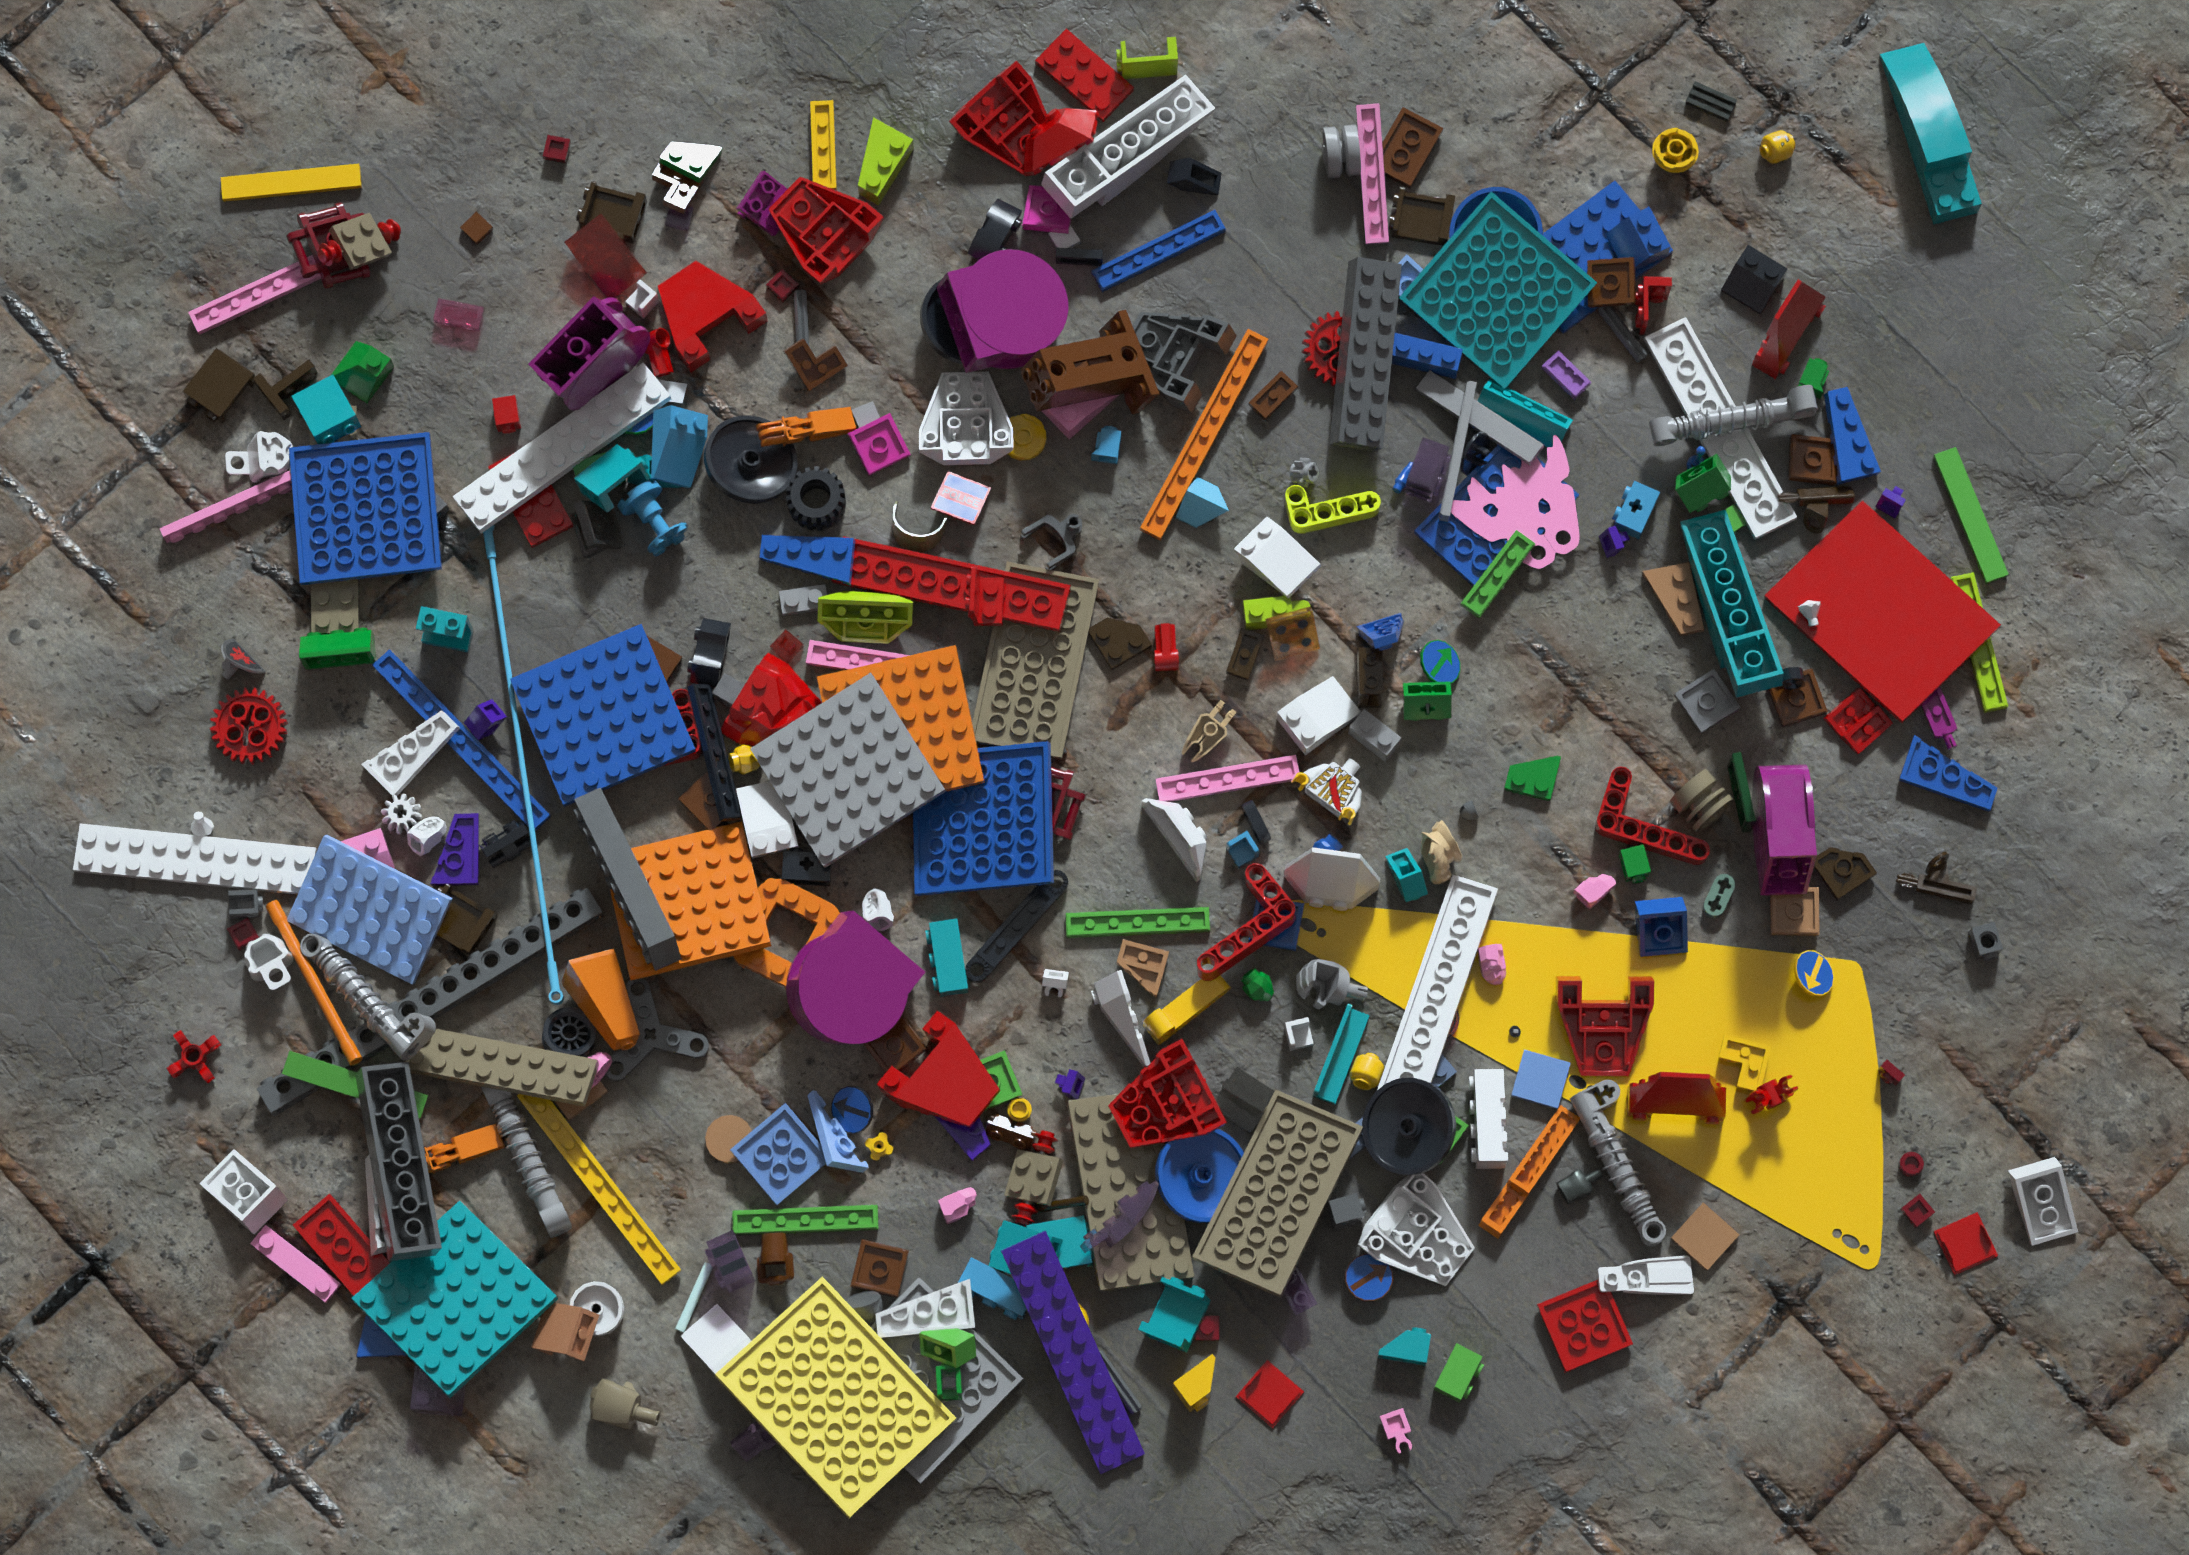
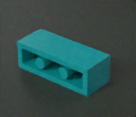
M958 919L929 923L930 930H925L927 945L932 944L933 953L929 954L931 968L936 967L937 976L932 977L934 991L939 990L940 997L969 993Z

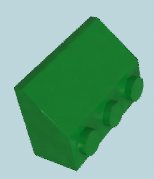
M356 628L354 632L333 630L330 634L321 635L319 632H311L307 636L300 638L299 659L305 670L374 664L376 662L375 636L372 630H368V628Z

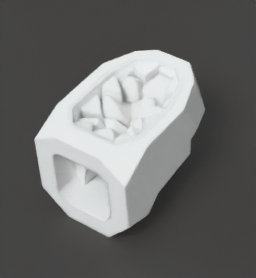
M429 817L414 825L407 832L408 845L412 851L419 856L429 853L446 833L445 821L439 817Z
M876 888L867 892L862 903L863 919L877 931H885L891 928L894 916L891 912L890 901L887 899L885 892Z

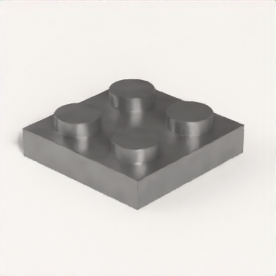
M1715 669L1674 694V697L1700 734L1741 708Z

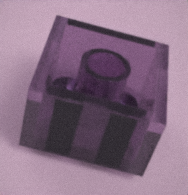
M1423 437L1407 478L1406 494L1428 502L1432 501L1433 496L1438 497L1444 478L1441 475L1446 476L1452 457L1448 455L1449 446Z
M733 1230L706 1242L708 1249L704 1251L711 1266L716 1265L718 1268L714 1273L721 1289L726 1287L728 1293L755 1281Z

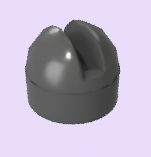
M1472 800L1460 807V814L1464 820L1471 821L1479 818Z

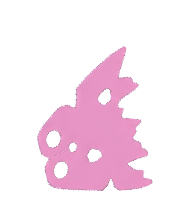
M1557 435L1553 436V447L1547 448L1548 460L1545 468H1543L1537 457L1531 465L1522 461L1520 469L1516 467L1510 469L1503 464L1504 487H1496V494H1490L1472 477L1471 484L1467 487L1471 500H1453L1451 513L1490 542L1507 538L1508 541L1514 532L1518 530L1532 540L1535 546H1542L1546 551L1543 559H1534L1530 551L1523 563L1536 569L1544 568L1552 563L1555 553L1567 554L1579 544V526L1574 491L1571 486L1561 483L1562 480L1568 477L1569 465L1565 450ZM1542 498L1550 505L1551 510L1546 514L1539 512L1538 502ZM1488 504H1494L1498 509V513L1495 517H1490L1484 512L1483 507ZM1539 527L1545 528L1544 535L1538 534L1537 529ZM1559 531H1567L1570 534L1571 539L1568 544L1561 545L1556 541V534Z

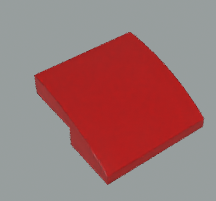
M1861 687L1855 689L1823 718L1834 732L1857 754L1861 753L1893 724L1879 705H1874Z

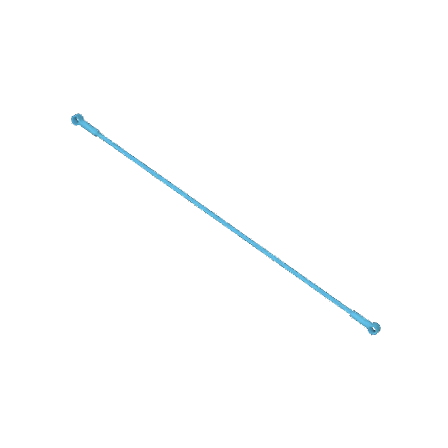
M495 525L484 531L483 534L492 576L548 957L547 970L551 990L549 1000L553 1005H560L564 1001V995L560 991L557 965L553 957L515 692L510 681L512 672L495 563L496 551L493 537ZM554 994L561 995L557 1001L552 1000Z

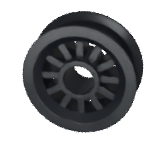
M573 1007L561 1008L551 1013L546 1019L542 1033V1044L545 1050L587 1057L594 1047L596 1028L582 1010ZM569 1032L575 1037L566 1038L563 1034Z

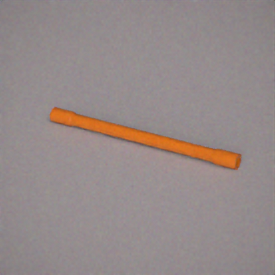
M279 901L269 902L265 908L273 923L279 929L339 1041L340 1048L349 1065L358 1064L363 1058L346 1031L308 958L302 954L300 943L288 923L287 916Z

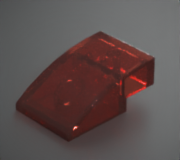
M602 214L598 215L564 242L607 298H616L647 274L638 259Z

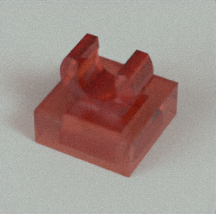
M785 629L771 644L770 649L789 663L804 645Z

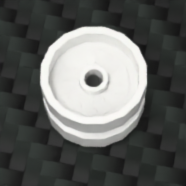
M593 1281L582 1285L573 1294L570 1305L582 1307L589 1311L594 1309V1304L601 1306V1311L596 1313L599 1314L593 1336L610 1334L618 1328L624 1316L625 1307L622 1297L616 1289L604 1282Z

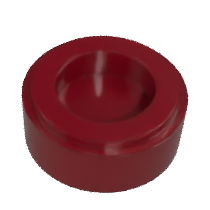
M1907 1152L1899 1160V1169L1905 1176L1914 1177L1923 1170L1924 1161L1916 1152Z

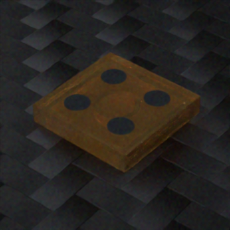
M1311 606L1265 619L1272 655L1275 661L1320 649Z

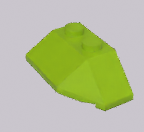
M842 591L818 597L817 622L823 625L841 642L889 644L912 626L913 601L895 594Z

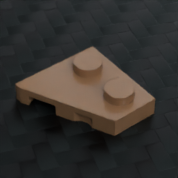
M1123 939L1117 965L1150 994L1157 997L1169 951Z

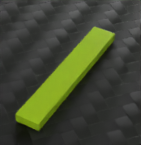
M1974 572L1950 578L1983 608ZM1990 637L1970 657L1984 713L2008 708Z

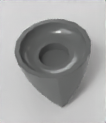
M864 1291L845 1299L868 1325L876 1321V1313L883 1311L882 1298L878 1292Z

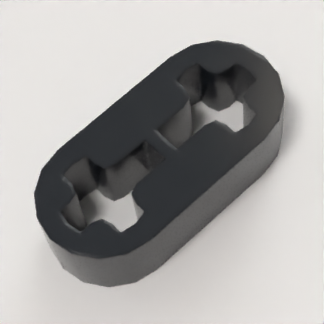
M1801 667L1782 669L1784 673L1782 684L1785 689H1799L1805 686L1804 672Z
M1250 800L1242 804L1243 814L1258 843L1261 845L1270 841V833L1254 802Z

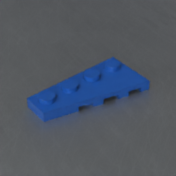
M1848 387L1826 392L1824 399L1828 423L1831 424L1832 430L1830 439L1831 444H1834L1835 450L1833 458L1834 465L1837 466L1838 476L1836 477L1837 485L1878 475L1881 470Z
M762 535L760 559L779 566L798 569L804 573L816 574L825 579L837 580L851 586L856 541L854 538Z

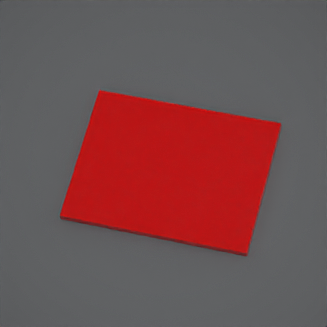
M1863 500L1764 595V599L1901 723L1909 718L2001 627L1998 621ZM1808 600L1819 601L1821 606L1817 616L1818 625L1809 627L1808 619L1799 611L1798 606Z

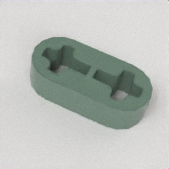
M1720 874L1714 880L1703 904V912L1706 916L1718 918L1724 912L1735 888V881L1730 875ZM1723 880H1726L1728 882L1727 886L1730 889L1726 888L1723 894H1719L1720 885L1717 883H1722ZM1715 898L1720 899L1717 905L1720 910L1716 909L1714 912H1711V907L1708 903L1712 904Z

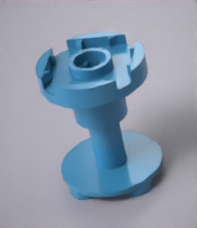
M654 480L652 483L646 481L636 486L627 493L629 498L626 501L621 499L617 505L623 515L628 516L636 513L643 523L651 525L657 537L649 544L647 550L649 553H653L655 557L665 552L666 547L672 543L674 545L681 543L686 538L684 533L688 529L686 523H679L669 528L660 514L663 510L655 500L662 491L657 480Z

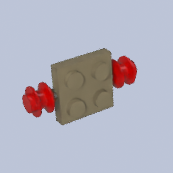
M370 213L332 226L329 232L334 240H330L327 244L322 243L319 245L318 258L325 265L331 266L333 261L335 263L341 262L343 255L350 270L388 257L392 252L387 244H390L391 240H399L401 228L392 219L386 220L385 223L379 222L376 225Z
M1041 1130L1040 1134L1035 1133L1038 1143L1032 1144V1147L1037 1151L1036 1153L1017 1149L1004 1194L1007 1198L1022 1201V1203L1014 1205L1018 1212L1017 1215H1012L1011 1217L1015 1219V1224L1027 1227L1026 1225H1029V1223H1035L1031 1216L1038 1213V1211L1032 1206L1033 1203L1051 1206L1063 1164L1061 1158L1047 1155L1055 1152L1051 1146L1052 1143L1058 1142V1140L1054 1138V1133Z

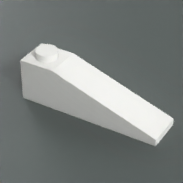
M1119 970L1094 983L1095 990L1091 991L1095 1005H1100L1101 1011L1142 1066L1147 1068L1150 1064L1143 1037L1138 1031L1139 1026L1136 1014L1131 1009V998L1122 970Z

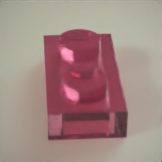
M438 298L433 321L438 324L480 332L485 309L482 306Z

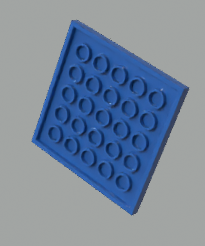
M429 432L289 448L299 580L301 585L442 570L431 435Z
M642 624L510 678L564 807L575 803L574 799L598 788H601L602 791L696 752Z
M1045 741L978 748L985 783L946 791L913 812L915 895L922 896L1054 883L1051 743Z

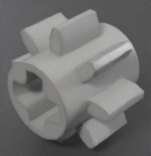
M1300 458V461H1294V464L1290 467L1289 474L1293 483H1298L1302 487H1308L1309 484H1314V481L1317 480L1319 470L1316 463L1310 462V458Z

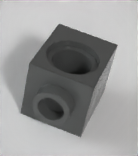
M1995 922L1973 927L1968 932L1976 960L1983 958L1984 961H1990L1998 958L1997 954H2000L2003 947ZM1981 939H1989L1992 943V947H1983L1981 944Z

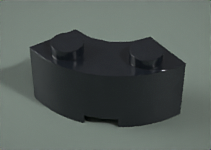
M997 199L987 212L983 227L978 229L967 254L980 260L990 253L1007 250L1005 245L1008 239L1021 226L1022 220L1019 218L1022 210Z
M703 618L701 626H696L694 640L697 641L694 658L689 659L687 672L691 673L690 683L710 684L711 687L717 686L723 672L724 655L728 648L731 623Z

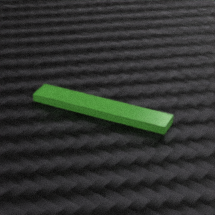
M1954 447L1934 454L1933 458L1985 584L2008 577V571L1957 448Z
M1209 907L1066 913L1067 938L1210 932Z
M289 1050L282 1074L359 1098L355 1077L357 1072ZM414 1090L418 1118H421L428 1095Z
M878 1205L732 1211L733 1236L762 1235L766 1233L791 1234L879 1230Z

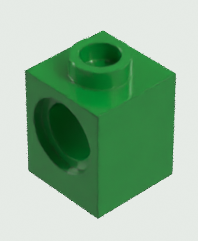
M1644 845L1620 850L1619 859L1625 881H1632L1633 884L1646 881V877H1649L1651 869Z

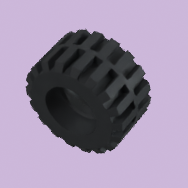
M814 466V470L811 471L809 467L804 468L805 472H797L796 478H791L789 481L790 486H787L786 501L789 513H791L794 521H798L801 527L806 525L808 530H813V527H817L818 531L823 530L822 526L825 525L827 528L832 527V522L837 523L840 520L839 516L843 515L845 511L846 498L843 483L841 480H838L834 472L830 474L827 468H824L823 471L818 466ZM812 489H822L830 495L828 503L817 509L804 505L802 498Z

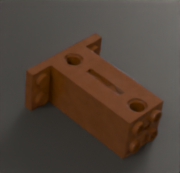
M1126 310L1118 311L1099 330V338L1039 349L1020 369L1022 379L1029 390L1030 399L1037 411L1124 394L1126 405L1133 415L1140 413L1159 394Z

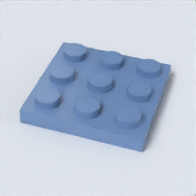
M786 1103L730 1149L731 1153L776 1206L826 1164L821 1144Z

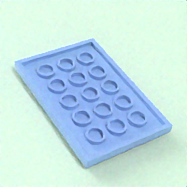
M324 835L287 920L312 934L327 938L331 944L410 984H414L453 898L328 835Z

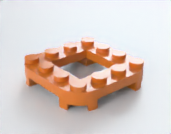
M769 878L758 887L766 924L776 906L779 907V905L817 924L807 943L823 935L840 914L832 903L786 880ZM764 948L733 956L737 964L742 968H747L785 987L786 990L787 976L792 962Z

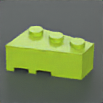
M874 117L859 177L858 192L860 196L879 206L914 150V143L912 138Z

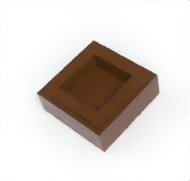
M476 211L460 229L478 245L493 230V227Z

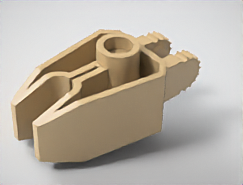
M1222 700L1217 703L1209 714H1200L1185 740L1181 752L1182 755L1187 752L1193 743L1199 745V751L1192 758L1191 762H1195L1206 755L1227 736V728L1225 726L1236 712L1233 709L1229 711L1221 723L1213 718L1224 707Z

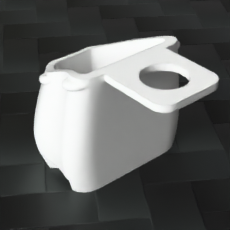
M259 431L249 443L247 452L229 451L225 454L226 472L230 475H249L250 480L254 483H258L262 478H274L290 468L289 448L293 447V445L279 433ZM233 457L241 458L244 462L243 468H233L231 466V459Z
M263 934L260 938L247 944L244 962L254 981L265 980L270 990H276L290 982L291 977L286 968L292 964L294 958L283 940L270 934ZM282 971L283 978L281 981L272 982L269 979L270 976Z

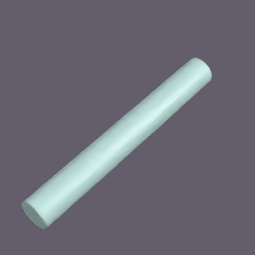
M704 1263L677 1323L676 1330L684 1333L713 1269V1265Z

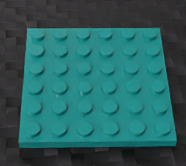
M1490 192L1402 293L1399 299L1452 345L1463 349L1462 353L1505 389L1596 286L1597 282L1493 192Z
M458 1201L437 1220L442 1248L436 1256L392 1261L352 1297L353 1302L449 1398L558 1300L557 1296L461 1201Z

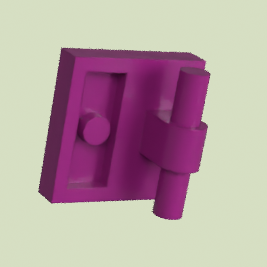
M761 171L736 208L738 210L737 215L743 219L749 218L769 235L775 236L779 231V227L768 209L787 188L767 172Z

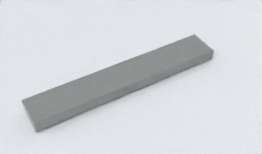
M1429 370L1416 387V391L1459 419L1464 392ZM1473 399L1468 425L1478 432L1487 433L1490 440L1531 465L1544 448V445Z
M1468 381L1465 386L1438 518L1445 522H1448L1451 513L1477 382Z

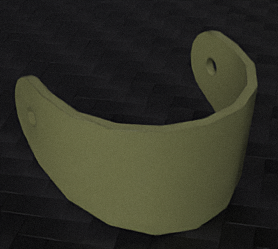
M895 501L892 519V532L895 541L902 549L919 553L933 549L944 535L948 515L944 516L941 526L933 533L925 535L912 534L898 525L895 519L898 501Z

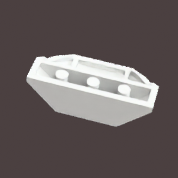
M1145 798L1142 800L1143 809L1194 880L1198 882L1201 879L1206 851L1205 840L1207 836L1201 827H1195L1192 823L1194 818L1187 808L1182 809L1177 803Z

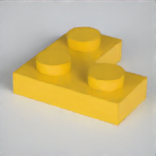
M1725 1034L1718 1059L1740 1064L1741 1069L1736 1088L1754 1092L1757 1090L1756 1088L1763 1084L1772 1046Z

